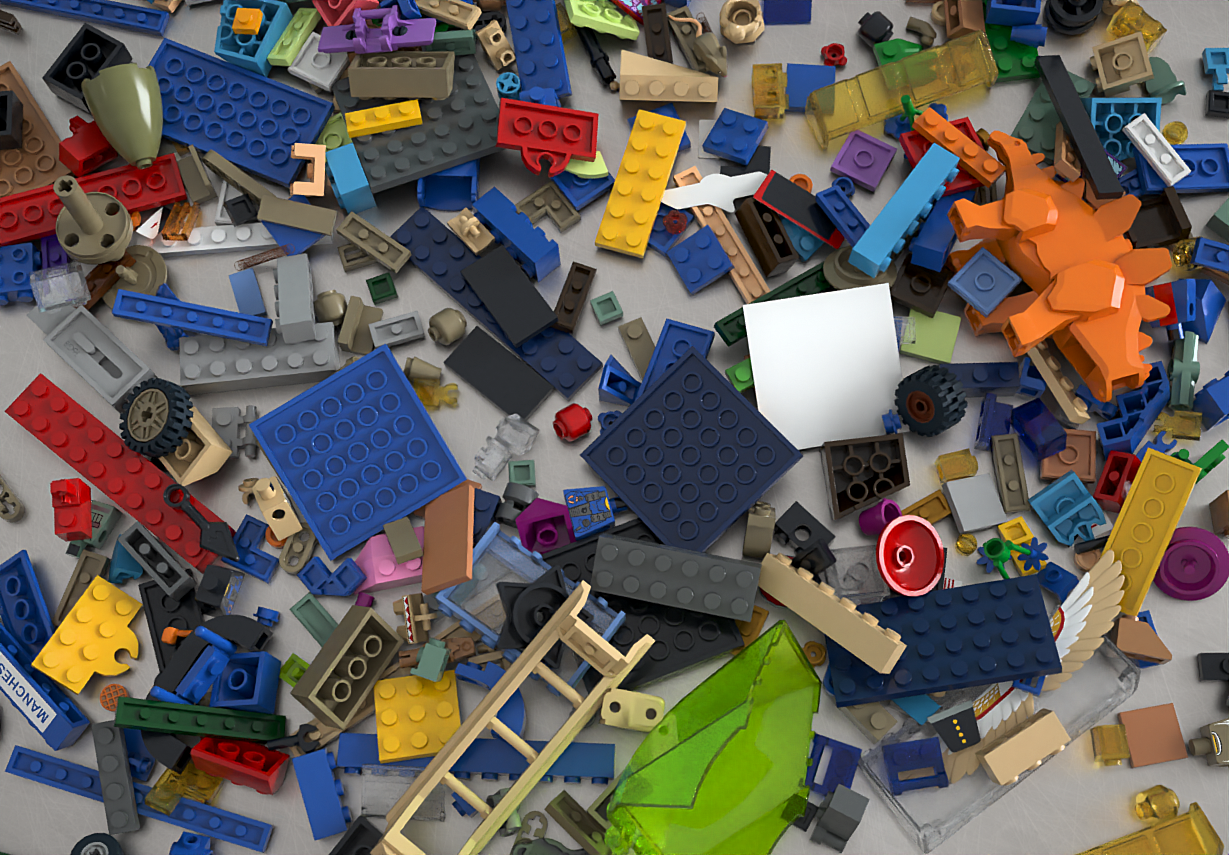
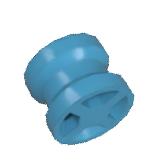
M511 72L499 75L496 81L498 97L500 99L518 100V95L521 92L518 76Z

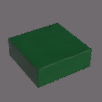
M390 272L366 280L374 305L398 297Z

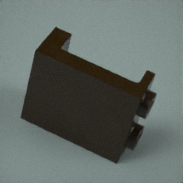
M1174 186L1164 188L1161 197L1142 201V205L1130 229L1123 234L1124 239L1130 240L1133 249L1159 248L1188 240L1192 225Z

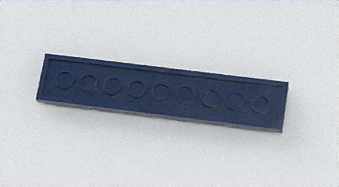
M423 206L390 236V238L411 252L412 255L408 259L411 264L521 361L553 385L554 390L567 401L603 367V363L569 333L552 327H548L518 348H515L461 275L460 271L482 257L476 256L459 237Z

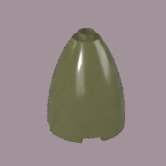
M137 63L116 65L100 70V75L91 81L90 79H84L81 83V88L94 121L110 145L132 166H137L138 169L151 167L152 162L156 160L160 148L163 130L162 98L154 67L150 65L146 68H138Z

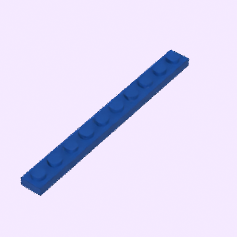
M15 745L5 772L104 803L99 771ZM133 782L138 814L262 853L265 852L274 827L273 825Z

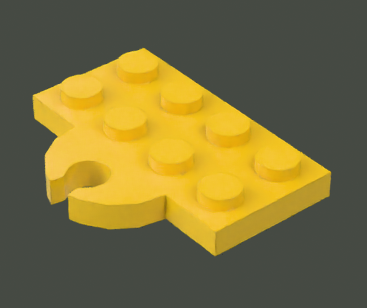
M97 575L32 662L31 666L76 695L81 692L94 673L104 677L125 673L130 669V666L116 662L114 654L118 650H126L131 659H137L139 643L135 633L127 626L143 604Z

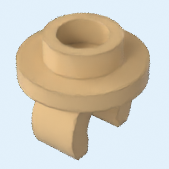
M259 478L245 479L243 484L238 486L239 491L245 492L242 496L244 504L250 502L249 494H254L252 487Z

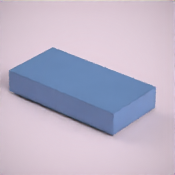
M250 268L229 275L239 312L258 317L268 315L254 269Z

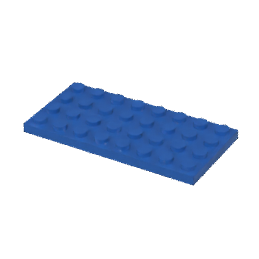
M164 38L148 65L154 67L160 87L163 106V138L186 147L193 144L196 151L203 154L212 149L236 167L290 188L291 183L295 182L307 160L291 158V146L294 143L316 144L335 109L334 104L167 38Z

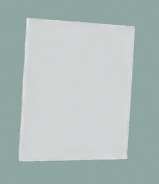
M889 283L743 305L758 411L792 445L800 450L822 446L824 442L887 435L882 415L888 414L890 409H892L893 415L898 414V406L895 405L894 401L897 399L895 391L899 388L897 385L902 381ZM900 415L899 419L902 429H898V433L909 432V426L907 424L904 425L902 422L903 418Z

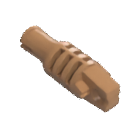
M472 637L441 640L446 642V648L452 649L447 664L476 655L475 643ZM420 648L399 651V657H401L399 662L402 669L419 665L416 662V657Z

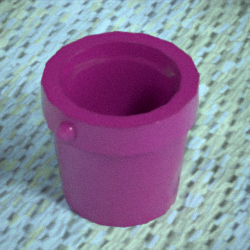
M883 498L877 505L860 513L859 525L867 536L880 535L885 525L892 519L902 516V513L897 503Z

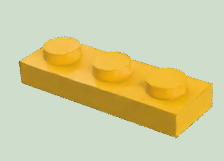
M418 99L345 113L349 138L423 124Z

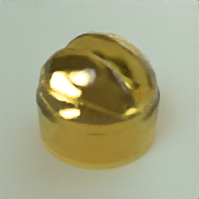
M962 534L955 541V549L959 554L969 556L977 549V540L971 534ZM962 538H964V539L967 540L969 543H971V544L973 545V548H972L970 545H968L966 542L962 541Z

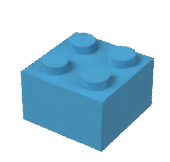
M353 143L325 152L327 159L325 170L340 208H346L349 215L351 211L357 214L376 207Z

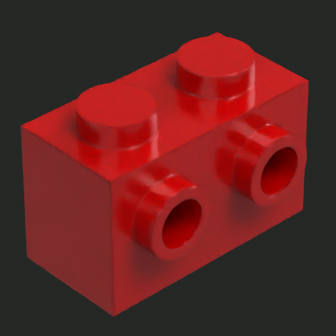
M1110 451L1093 498L1104 511L1120 513L1142 463L1135 454Z

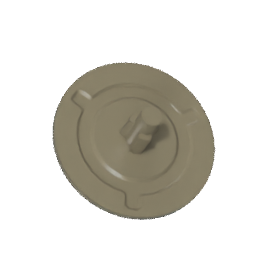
M133 245L125 249L136 262L130 268H125L122 265L117 266L116 273L121 278L102 296L105 303L111 309L114 307L118 289L156 296L159 285L166 283V264L163 257L156 250L145 245Z
M851 245L833 251L824 261V276L837 290L889 283V288H891L897 278V268L893 260L886 271H879L875 278L850 264L848 260L853 249Z

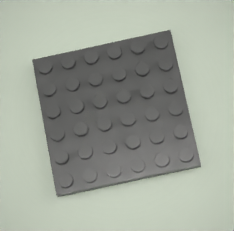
M474 54L455 55L453 89L449 98L444 100L421 98L418 100L423 124L351 138L372 194L506 149L496 147L499 108ZM349 77L336 81L332 86V91L345 124V113L410 101L407 97H398L394 100H385L383 97L361 100L359 97H351Z

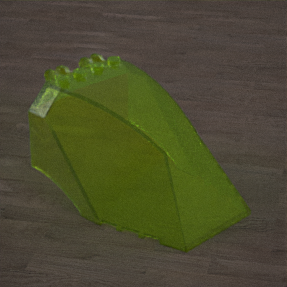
M786 620L776 622L683 697L665 714L663 719L656 724L637 748L625 767L614 790L611 802L607 806L606 817L613 826L606 830L604 842L607 847L612 849L613 855H628L630 848L634 850L636 855H771L776 844L787 829L799 817L805 816L810 793V786L805 785L807 766H813V759L808 758L810 739H816V732L811 731L813 713L819 712L822 682Z

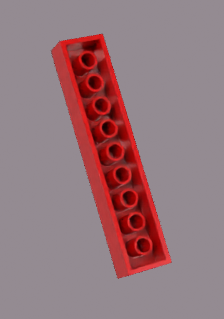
M40 373L4 411L199 572L204 574L207 565L213 564L220 556L201 548V529L182 509H173L164 501L163 494L165 489L169 485L177 483L143 455L129 449L122 438L43 374ZM173 491L170 495V501L175 504L181 502L184 497L183 491ZM190 494V503L208 522H224ZM228 525L233 538L236 531Z

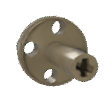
M65 175L59 177L55 181L53 189L64 204L56 220V235L62 248L71 259L84 264L94 265L120 260L133 234L132 218L125 206L115 197L106 193H84L76 179L72 176Z

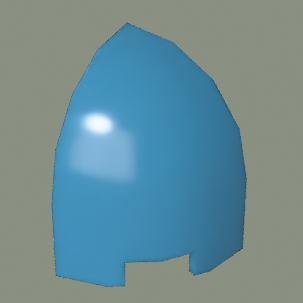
M117 540L111 558L108 582L119 584L125 578L133 577L134 580L138 579L143 574V567Z

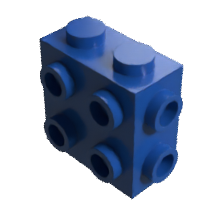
M33 243L0 247V306L7 305L8 302H31L33 299L42 298V289H44L43 275L41 274L42 251H39Z

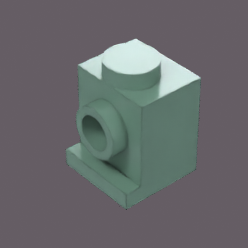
M430 637L429 643H426L425 647L421 646L416 657V662L419 663L418 667L411 668L410 673L434 682L441 681L452 649L445 647L446 642Z

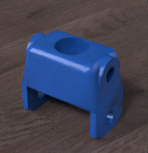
M480 158L419 178L417 184L419 207L423 206L439 211H462L465 207L468 210L473 209L472 204L479 199Z

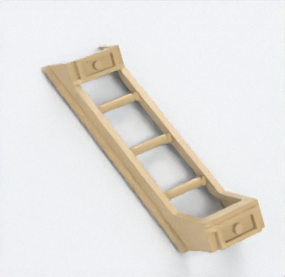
M582 580L387 813L386 821L388 825L383 836L370 854L426 855L403 836L400 831L424 799L440 782L442 785L446 784L481 813L480 817L484 820L474 830L457 854L478 855L603 705L604 695L607 692H611V688L618 687L653 645L655 640L646 634L623 656L577 617V614L586 603L591 588L589 584ZM559 638L604 675L585 698L541 662V659ZM531 671L535 675L538 673L573 703L572 706L576 708L540 753L535 751L495 717V714ZM485 727L489 730L493 729L527 758L526 761L530 764L494 808H491L448 772Z

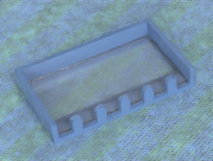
M494 522L473 549L472 580L441 590L435 597L439 605L438 610L449 618L452 615L460 620L459 625L471 634L473 631L477 632L482 636L480 640L491 649H494L506 618L496 584L498 582L531 584L552 567L543 561L541 554L537 551L531 553L522 546L521 541L517 537L512 536L510 538L500 530L499 524ZM561 569L565 587L570 596L581 582L577 581L575 584L565 577L564 571ZM588 594L586 603L582 608L591 613L594 619L587 623V625L609 642L619 627L625 622L626 613L620 611L618 614L608 607V602L602 597L596 599L591 594ZM537 612L539 622L542 621L543 616L540 612ZM567 644L565 645L558 669L553 670L541 660L543 664L573 689L591 666ZM525 649L500 650L504 652L502 656L513 664ZM532 671L530 672L529 677L535 681H538L540 678L548 684L546 688L551 693L560 697L561 693L538 673L535 675Z

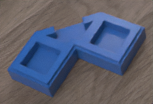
M313 557L297 574L311 594L350 596L367 579L366 575L352 558H347L331 573L319 557Z

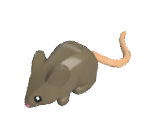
M668 15L674 21L692 22L697 25L696 39L693 42L695 56L700 62L705 63V70L707 72L711 70L715 74L727 77L726 46L720 47L716 36L712 32L702 34V25L696 19L675 18Z

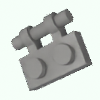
M246 406V415L240 416L239 407L212 408V427L233 451L228 459H239V449H245V457H255V450L258 447L256 443L257 438L249 424L259 419V416L256 415V406ZM240 427H246L244 438H240Z

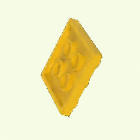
M455 670L444 671L442 680L438 682L413 675L378 680L373 686L379 761L381 764L436 756L461 726Z

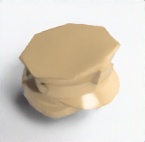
M727 0L723 4L719 14L721 34L734 44L754 42L764 31L763 12L758 0Z

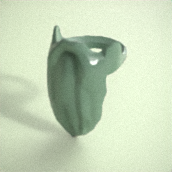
M1149 57L1154 79L1145 81L1150 97L1162 98V104L1172 102L1178 94L1186 95L1184 81H1177L1176 75L1172 72L1169 64L1159 57Z

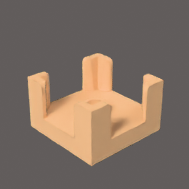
M294 143L291 146V158L311 160V162L307 163V178H310V182L291 183L289 196H324L326 145Z

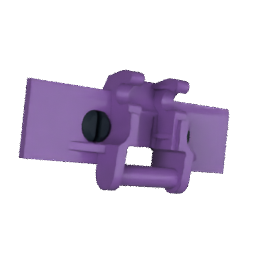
M393 5L392 8L370 10L355 8L352 16L353 24L323 27L318 52L338 53L355 51L357 54L390 52L401 47L427 46L433 43L437 21L436 18L400 20L401 11L399 5ZM383 18L381 28L370 29L367 27L365 20Z

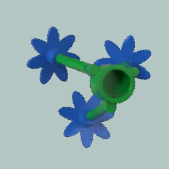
M1033 537L1030 546L1026 543L1018 546L1013 544L1011 540L1003 542L999 538H992L983 543V547L978 548L983 557L978 559L976 563L979 565L987 563V573H991L995 566L1003 579H1009L1010 577L1005 571L1003 563L1012 558L1010 551L1014 550L1022 553L1018 556V560H1026L1024 564L1025 571L1029 570L1032 565L1039 571L1041 569L1039 560L1049 559L1046 554L1042 553L1046 549L1047 543L1043 542L1038 545V539Z

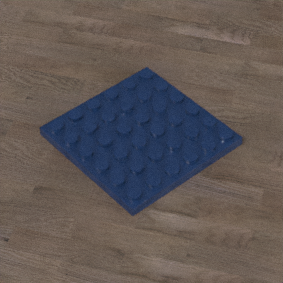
M692 346L598 436L580 456L665 545L704 553L803 457V454Z

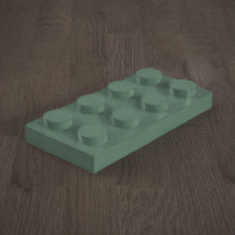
M1067 71L1079 97L1089 98L1096 84ZM1043 81L1040 83L1011 136L1023 140L1027 144L1031 155L1043 153L1045 155L1043 161L1051 165L1055 155L1056 125L1060 122V118Z

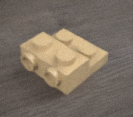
M1141 31L1092 47L1094 56L1090 57L1093 71L1098 70L1100 76L1095 79L1099 93L1104 91L1106 98L1129 91V86L1154 79Z

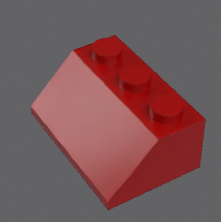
M210 737L203 738L191 749L190 753L196 769L205 771L209 776H219L228 779L235 785H245L256 789L258 793L273 795L283 785L290 758L288 754L277 750L269 751L268 747L254 742Z

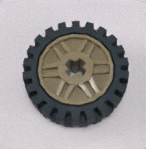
M150 378L148 382L143 381L140 383V387L136 386L133 389L134 395H128L129 403H124L122 407L126 411L120 414V419L124 420V422L119 424V429L123 430L120 433L121 438L125 439L124 443L129 449L142 455L161 458V456H168L169 452H175V446L180 447L183 444L182 437L187 438L189 433L185 430L186 427L191 428L192 422L188 421V419L193 418L194 412L189 410L193 407V403L189 401L191 397L183 387L164 379Z

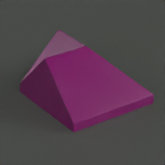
M536 498L515 519L522 546L531 553L537 551L539 554H544L576 542L567 505Z

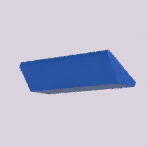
M21 550L0 565V616L5 629L35 660L55 633V629L27 551Z

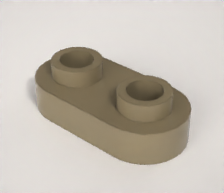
M301 522L303 530L287 538L279 556L281 568L289 574H298L304 568L317 543L316 536L306 522ZM303 534H309L307 541H301ZM293 558H298L296 565H290V561Z

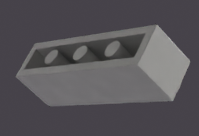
M307 253L277 258V268L273 269L275 283H278V285H274L276 300H279L275 302L276 315L279 317V319H275L277 333L283 335L285 344L316 339L312 271Z

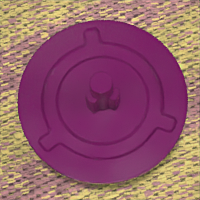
M1197 527L1176 528L1153 582L1161 591L1176 599L1194 601L1207 598L1218 592L1229 577V552L1224 543L1207 530Z

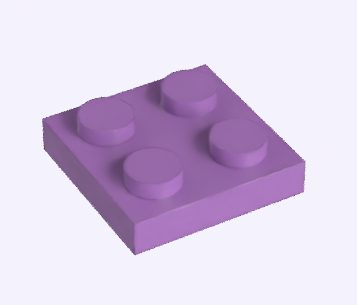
M853 128L834 160L830 171L841 177H848L852 182L875 192L894 158L897 148Z

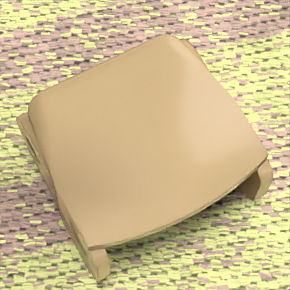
M611 688V692H607L604 695L598 724L646 733H658L664 716L665 701L658 696ZM611 703L617 704L618 711L616 713L610 710Z

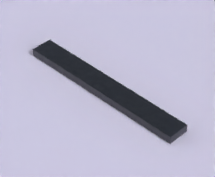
M1060 55L1036 56L1035 66L1096 200L1122 198L1123 188Z

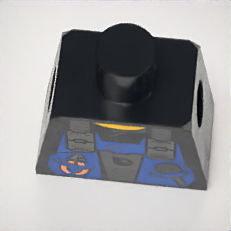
M208 564L195 596V601L202 614L212 617L230 615L245 573Z

